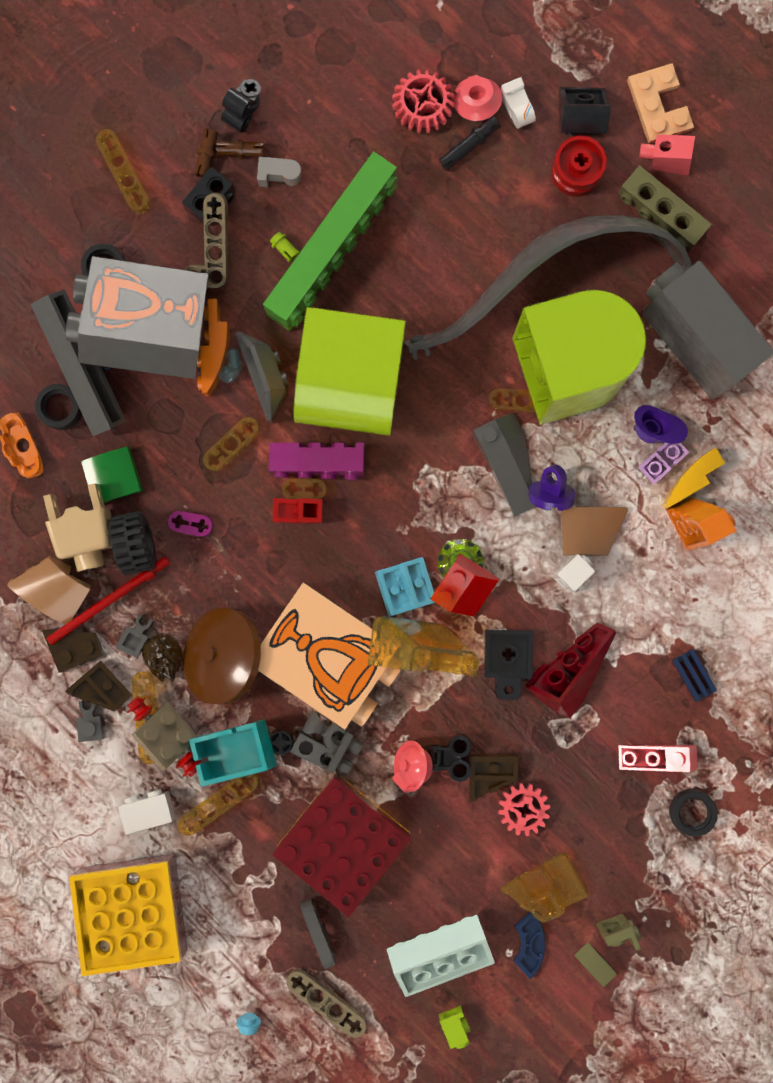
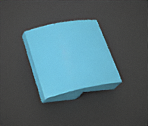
M423 557L375 572L389 617L435 603L430 599L434 591Z

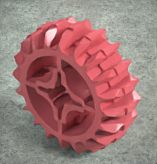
M418 69L416 76L409 72L408 80L402 77L400 80L401 85H396L395 87L396 93L392 96L394 101L393 110H396L395 116L397 119L402 118V126L409 123L408 129L410 131L417 127V133L420 134L422 128H426V132L429 134L431 127L437 131L439 123L445 125L447 123L446 118L452 116L451 110L454 109L455 104L452 101L454 100V93L450 92L452 87L450 84L445 85V77L438 79L439 74L437 72L433 76L430 75L428 69L425 71V74H421V71ZM433 90L440 96L442 104L438 103L437 99L432 96ZM405 99L409 100L410 104L415 107L414 113L407 108ZM426 113L432 114L429 116H423Z

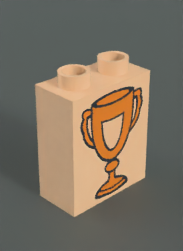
M302 583L261 643V658L258 671L345 729L351 720L361 727L365 724L378 704L368 697V694L378 680L389 687L405 663L395 657L399 650L398 646L305 583Z

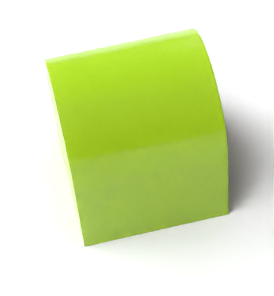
M589 290L523 309L512 339L539 424H546L604 406L615 397L637 368L645 350V330L638 313L627 301L613 293Z
M307 307L295 389V423L390 436L404 344L405 321Z

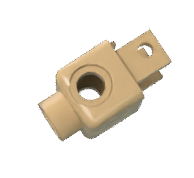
M96 483L88 485L94 509L90 511L81 510L76 506L66 509L61 516L56 495L49 494L43 496L49 521L45 522L55 554L60 559L74 558L77 572L104 566L105 562L102 551L112 548L109 535L111 512L109 508H105L100 485Z

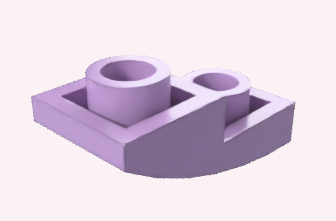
M664 443L638 468L655 484L690 452L681 443Z

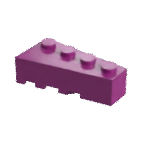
M270 443L269 472L274 474L275 478H288V474L298 475L299 479H312V475H321V479L335 480V476H345V480L357 481L359 477H364L365 446L364 443H356V447H350V445L345 443H335L331 447H327V444L308 443V447H304L302 443Z

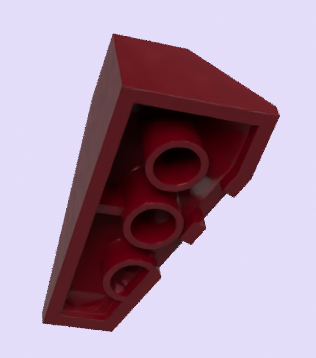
M599 623L594 624L576 638L575 644L565 652L561 650L557 653V658L550 664L546 665L544 663L532 676V679L527 682L525 688L551 710L571 719L584 701L611 646L616 631Z

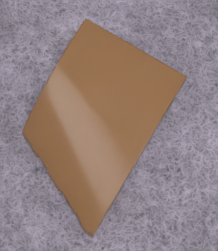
M571 507L561 511L563 556L577 554L608 556L628 512V508Z
M51 556L40 561L37 566L30 567L25 573L14 580H9L7 584L14 593L27 603L64 625L73 619L91 588L90 584L69 575L70 565Z

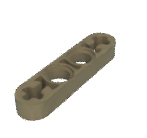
M294 969L289 973L287 987L293 994L348 1036L358 1038L364 1034L366 1019L360 1012L306 971ZM301 976L302 983L306 987L309 982L312 984L306 994L303 993L305 990L304 986L301 984L293 985L294 979L292 977L298 978ZM315 989L321 990L324 994V998L319 1002L313 1001L310 997V993ZM332 1005H340L343 1008V1013L340 1016L331 1015L329 1009ZM347 1012L350 1013L348 1019H350L352 1022H356L357 1020L360 1021V1029L355 1028L354 1030H352L351 1022H349L347 1019L345 1020V1023H342V1021L345 1019L347 1015Z

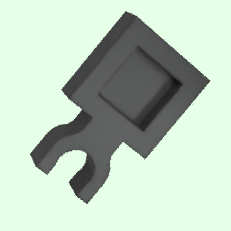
M141 614L136 618L135 628L132 629L127 626L116 645L118 650L136 659L139 658L144 644L149 640V637L145 636L144 633L150 630L154 624L153 620L150 619L147 625H140L143 619Z
M79 701V709L83 713V717L76 718L78 742L103 740L102 715L95 716L94 712L97 706L91 704V708L86 709L84 701Z

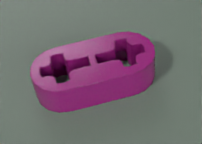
M175 511L168 518L169 527L178 533L207 537L214 529L212 520L204 515ZM182 516V519L188 521L189 525H180V528H177V524L173 523V521ZM202 520H205V524L209 525V527L204 529L203 533H200V529L193 527V523L200 524Z

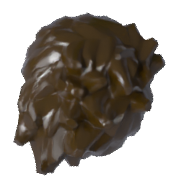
M161 633L150 638L144 644L142 658L145 665L149 667V670L157 679L164 682V678H167L173 682L175 672L179 671V666L183 662V652L179 642L174 637Z

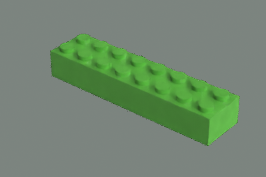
M373 151L263 303L268 317L288 331L293 327L297 328L303 319V312L307 307L311 308L317 300L316 294L320 289L324 290L330 282L329 276L333 271L337 272L344 262L342 258L345 254L353 251L357 244V237L360 233H366L371 225L370 219L373 215L377 216L384 207L383 201L387 196L391 197L398 187L396 185L398 179L396 166Z

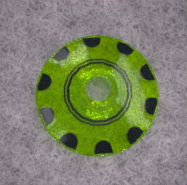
M455 539L445 544L437 558V567L440 575L444 578L460 553L483 568L484 557L479 547L466 539Z

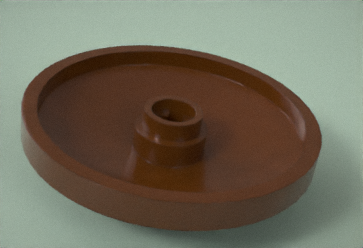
M217 608L205 613L191 629L184 648L183 668L189 688L201 701L215 705L230 704L240 699L253 684L260 665L261 645L257 629L249 617L238 610Z

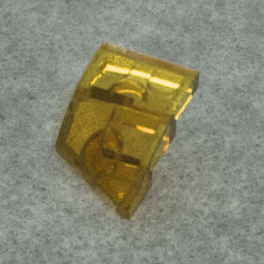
M566 852L526 871L500 889L504 895L508 894L519 903L520 907L530 911L542 923L563 915L566 906L588 896V892Z

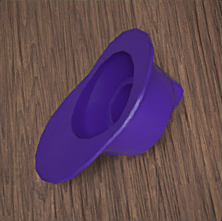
M642 405L635 411L634 419L636 424L633 429L638 437L646 443L654 444L661 441L668 444H679L688 436L686 424L672 414L651 405Z

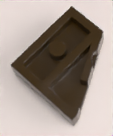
M45 629L42 631L59 673L105 655L96 633L72 631L55 644L50 645L46 637L57 630Z
M101 660L65 691L72 697L112 712L117 711L133 696Z
M470 754L469 801L474 802L478 797L490 792L491 794L504 785L508 786L517 782L518 755Z

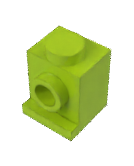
M461 1005L439 1014L440 1024L451 1049L455 1047L461 1049L470 1044L467 1033L471 1032L466 1018H462L464 1014Z

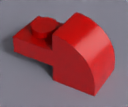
M274 498L272 523L320 524L322 523V499Z

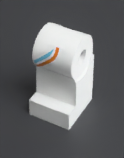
M519 77L501 86L502 101L516 128L519 129L535 122V112L524 90L522 78Z

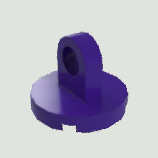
M554 464L543 471L542 480L530 485L528 496L530 502L538 508L551 510L552 507L558 508L557 511H563L574 505L576 492L571 486L566 484L567 475L565 470L560 465ZM552 472L556 475L557 481L553 479Z

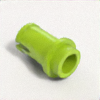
M278 232L270 240L272 248H276L288 262L294 260L299 254V251L286 239V234Z

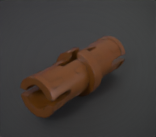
M204 128L202 143L197 150L198 160L194 175L200 178L209 170L212 159H215L216 153H214L219 133L213 129L208 131V128Z
M238 139V142L217 141V156H238V158H243L244 156L264 157V141L243 142V139Z

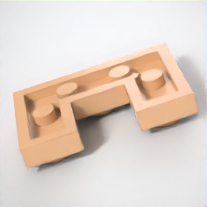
M672 63L628 77L627 82L648 144L655 143L657 135H680L693 130L694 126L687 106L665 113L659 96L661 93L677 89L680 85Z

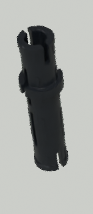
M491 116L478 128L474 127L471 129V133L438 159L440 164L443 163L441 166L448 171L479 144L483 145L486 142V138L501 128V124H497L498 119L495 116Z

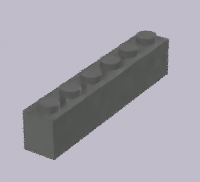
M66 290L46 295L31 303L30 305L92 436L127 422L101 366L78 363V343L66 341L69 312L76 313Z

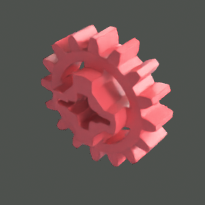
M521 782L519 783V789H515L511 785V793L504 791L503 795L506 799L498 801L503 806L502 809L498 810L499 814L504 815L501 819L502 824L508 822L507 830L511 831L515 828V834L518 836L521 830L524 831L526 836H529V830L538 833V825L546 826L542 821L543 818H550L545 813V810L550 809L549 804H544L548 799L547 796H539L541 789L538 787L533 791L531 783L528 784L527 788H524ZM522 794L521 798L516 801L512 800L515 796ZM533 796L537 799L540 809L533 806ZM526 804L531 811H525L522 815L516 807H524ZM508 810L515 812V822L511 820ZM536 818L532 823L526 825L528 820Z

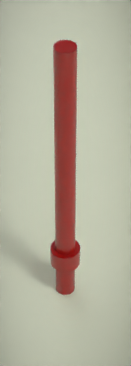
M164 556L155 563L154 569L143 571L46 637L50 645L55 644L146 580L149 582L155 578V574L168 566L170 562Z

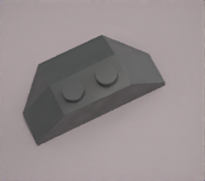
M239 331L235 333L266 420L268 424H272L287 395L285 388L289 386L285 372L281 374L277 365H280L281 361L277 351L272 352L270 345Z

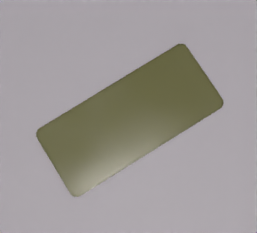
M586 943L575 954V957L603 987L617 975L589 943Z

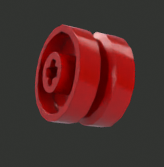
M579 135L563 142L555 155L551 170L552 179L556 187L568 196L576 197L587 195L593 191L606 169L607 158L603 147L598 141L588 136Z

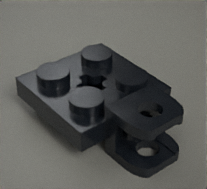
M485 630L484 677L495 678V694L498 699L517 700L521 693V679H532L533 631ZM507 647L510 648L511 652H515V657H511L510 661H506V658L502 656V652H505ZM507 685L511 687V693L508 695L504 692V688Z

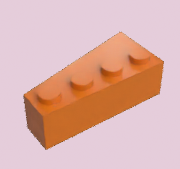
M688 497L665 509L687 551L711 545L736 532L734 527L736 522L731 513H727L724 508L692 497Z

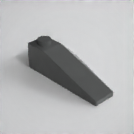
M514 413L497 418L473 430L472 436L514 516L535 507L530 502L528 496L532 478L525 435Z

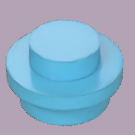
M245 1013L237 1019V1027L243 1035L256 1034L261 1026V1019L253 1013Z

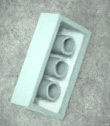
M477 915L465 917L459 922L444 925L438 930L427 934H420L414 939L399 942L387 949L393 973L405 997L495 964Z

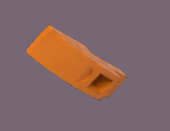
M207 299L208 307H204L205 321H208L209 330H205V342L209 346H200L197 367H201V376L197 377L198 390H202V394L205 397L211 396L222 376L230 343V326L227 321H220V304L217 299Z

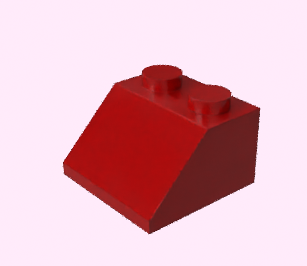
M460 553L430 599L449 612L474 617L500 579Z

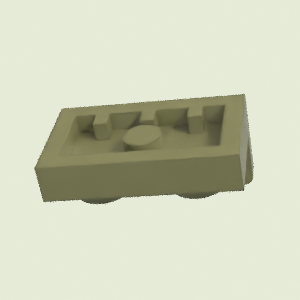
M623 914L596 923L598 931L607 946H620L628 939L636 951L640 950L638 941L642 940L637 927L633 925L632 920H627Z

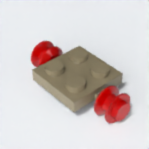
M139 696L134 698L127 705L130 708L127 713L133 712L136 715L134 721L144 719V723L131 734L132 737L162 771L166 770L178 759L175 768H182L184 770L183 777L187 775L192 777L196 774V765L200 764L201 760L194 761L192 752L186 753L185 750L190 746L189 739L198 736L168 702L164 703L152 715L150 713L152 712L153 705L147 706L144 703L145 696L143 698Z

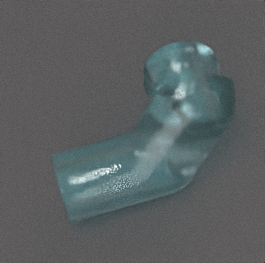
M238 349L227 351L229 363L219 374L223 382L230 383L234 381L242 370Z

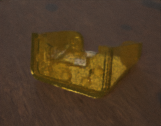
M384 616L378 617L373 623L368 665L418 672L423 671L427 667V670L478 677L479 659L477 654L442 624Z

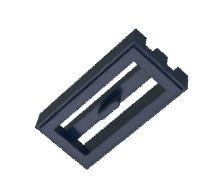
M690 649L671 660L695 702L717 691L694 649ZM689 656L693 660L699 673L704 679L706 685L708 686V689H705L704 685L702 684L700 678L698 677L696 671L694 670L692 664L688 659ZM683 660L701 693L697 694L680 661Z

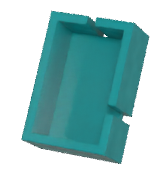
M265 719L189 739L194 761L208 756L209 761L196 765L201 787L267 771L277 766Z

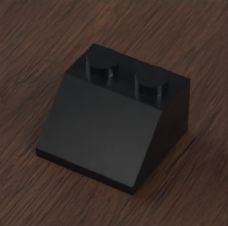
M559 88V126L561 133L567 135L588 133L592 136L608 133L611 105L606 88Z

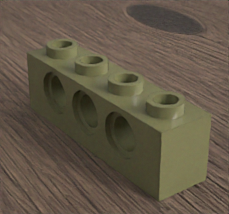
M640 165L618 192L620 199L626 205H632L637 209L643 219L650 220L652 223L666 229L688 252L712 225ZM641 192L647 193V194L649 195L650 199H649V200L643 199V198L640 196V193H641ZM658 207H664L668 214H661L658 211ZM676 222L684 223L686 229L678 228Z

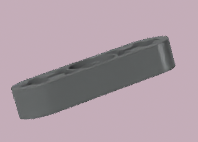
M310 898L300 902L302 914L324 969L337 965L335 955L313 899Z

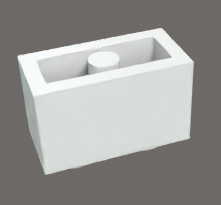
M577 554L571 556L552 577L567 593L575 592L595 571L592 568L593 563L585 555L580 556Z
M161 789L147 792L148 797L139 799L138 795L125 798V803L118 806L125 835L173 822L176 817L169 791L162 792Z

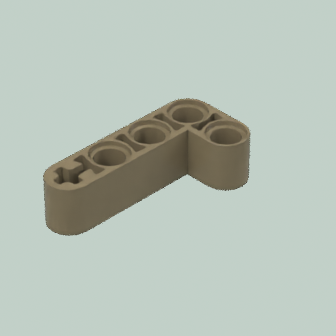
M212 193L206 196L203 204L205 264H193L184 270H195L199 273L208 274L207 288H218L227 282L229 276L228 203L225 196L221 193ZM215 197L217 202H221V207H217V215L222 214V218H210V215L215 214L214 206H210V202L214 201ZM212 222H218L221 225L222 232L219 235L211 232L210 226ZM213 246L221 248L222 257L220 259H216L211 255V248ZM213 270H218L222 273L223 279L221 282L213 281L211 278Z

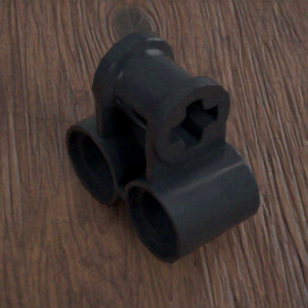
M246 79L237 89L230 88L222 101V106L225 109L222 113L221 121L240 133L247 129L252 114L260 103L258 96L261 93V86L256 80Z
M462 734L452 736L449 740V746L425 745V749L432 760V771L449 770L452 779L458 782H463L469 778L471 773L470 766L466 760L461 758L468 755L471 749V744L466 736ZM461 739L466 742V748L462 752H457L453 749V744L456 740ZM435 752L437 753V762H436V763H435ZM457 764L466 766V772L461 776L453 773V768Z

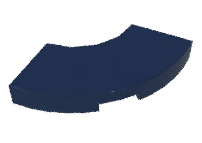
M532 909L514 925L519 933L521 943L519 952L513 959L514 963L530 980L540 968L545 954L543 927Z

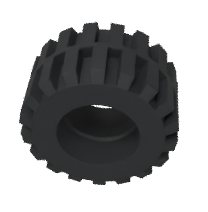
M141 511L112 517L109 524L110 542L115 561L123 575L154 569L156 552L151 529L145 515Z

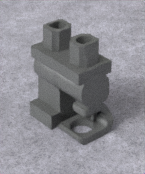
M312 710L290 752L326 769L332 774L336 771L347 775L353 763L342 758L346 750L358 755L363 743L354 737L353 732L343 729L336 723L332 722L328 725L325 722H321L317 712ZM317 733L323 736V740L320 742L308 734Z

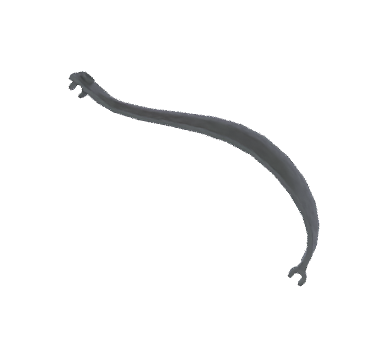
M626 215L584 217L557 225L536 237L510 261L474 305L454 324L440 332L411 337L410 340L404 343L414 360L418 359L416 353L419 349H423L428 357L430 355L429 347L446 343L462 335L481 320L530 272L552 255L577 241L604 233L625 231L647 233L664 246L674 263L679 262L686 271L692 267L685 247L666 229L652 222Z

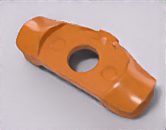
M19 412L5 415L0 419V429L2 432L0 441L4 456L13 467H17L20 475L26 478L38 477L43 473L44 468L40 453L26 422ZM21 439H26L29 442V449L26 452H21L18 449V442Z

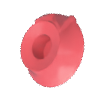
M478 75L469 76L460 82L453 91L455 94L454 106L456 111L463 118L471 121H481L490 118L499 110L502 103V92L499 86L492 80L479 77Z
M410 740L404 742L395 755V775L392 780L404 793L416 791L430 778L432 760L429 753L423 750L419 743Z

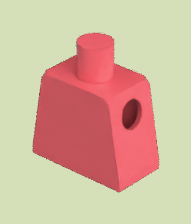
M657 135L655 145L641 143L639 158L653 159L652 169L689 176L695 136Z

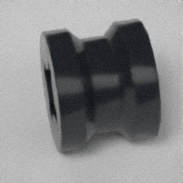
M277 730L270 737L273 752L277 755L286 754L293 747V736L287 730Z

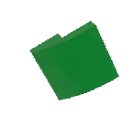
M130 446L81 461L88 485L93 483L100 485L104 504L143 491Z

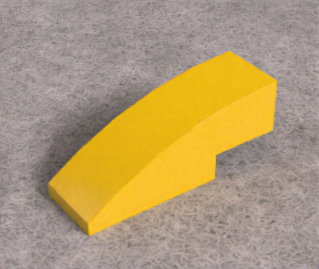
M716 447L695 460L680 475L662 504L664 509L671 507L710 484L706 475L725 464Z

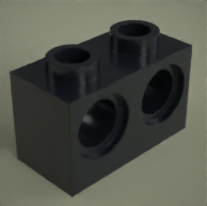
M212 167L209 168L182 201L184 209L202 224H204V211H199L198 207L204 204L206 196L214 193L212 192L214 187H224L220 193L225 196L228 204L231 203L235 196L233 183ZM215 197L214 201L210 202V206L215 208V214L210 215V218L219 217L217 215V207H221V202H217Z

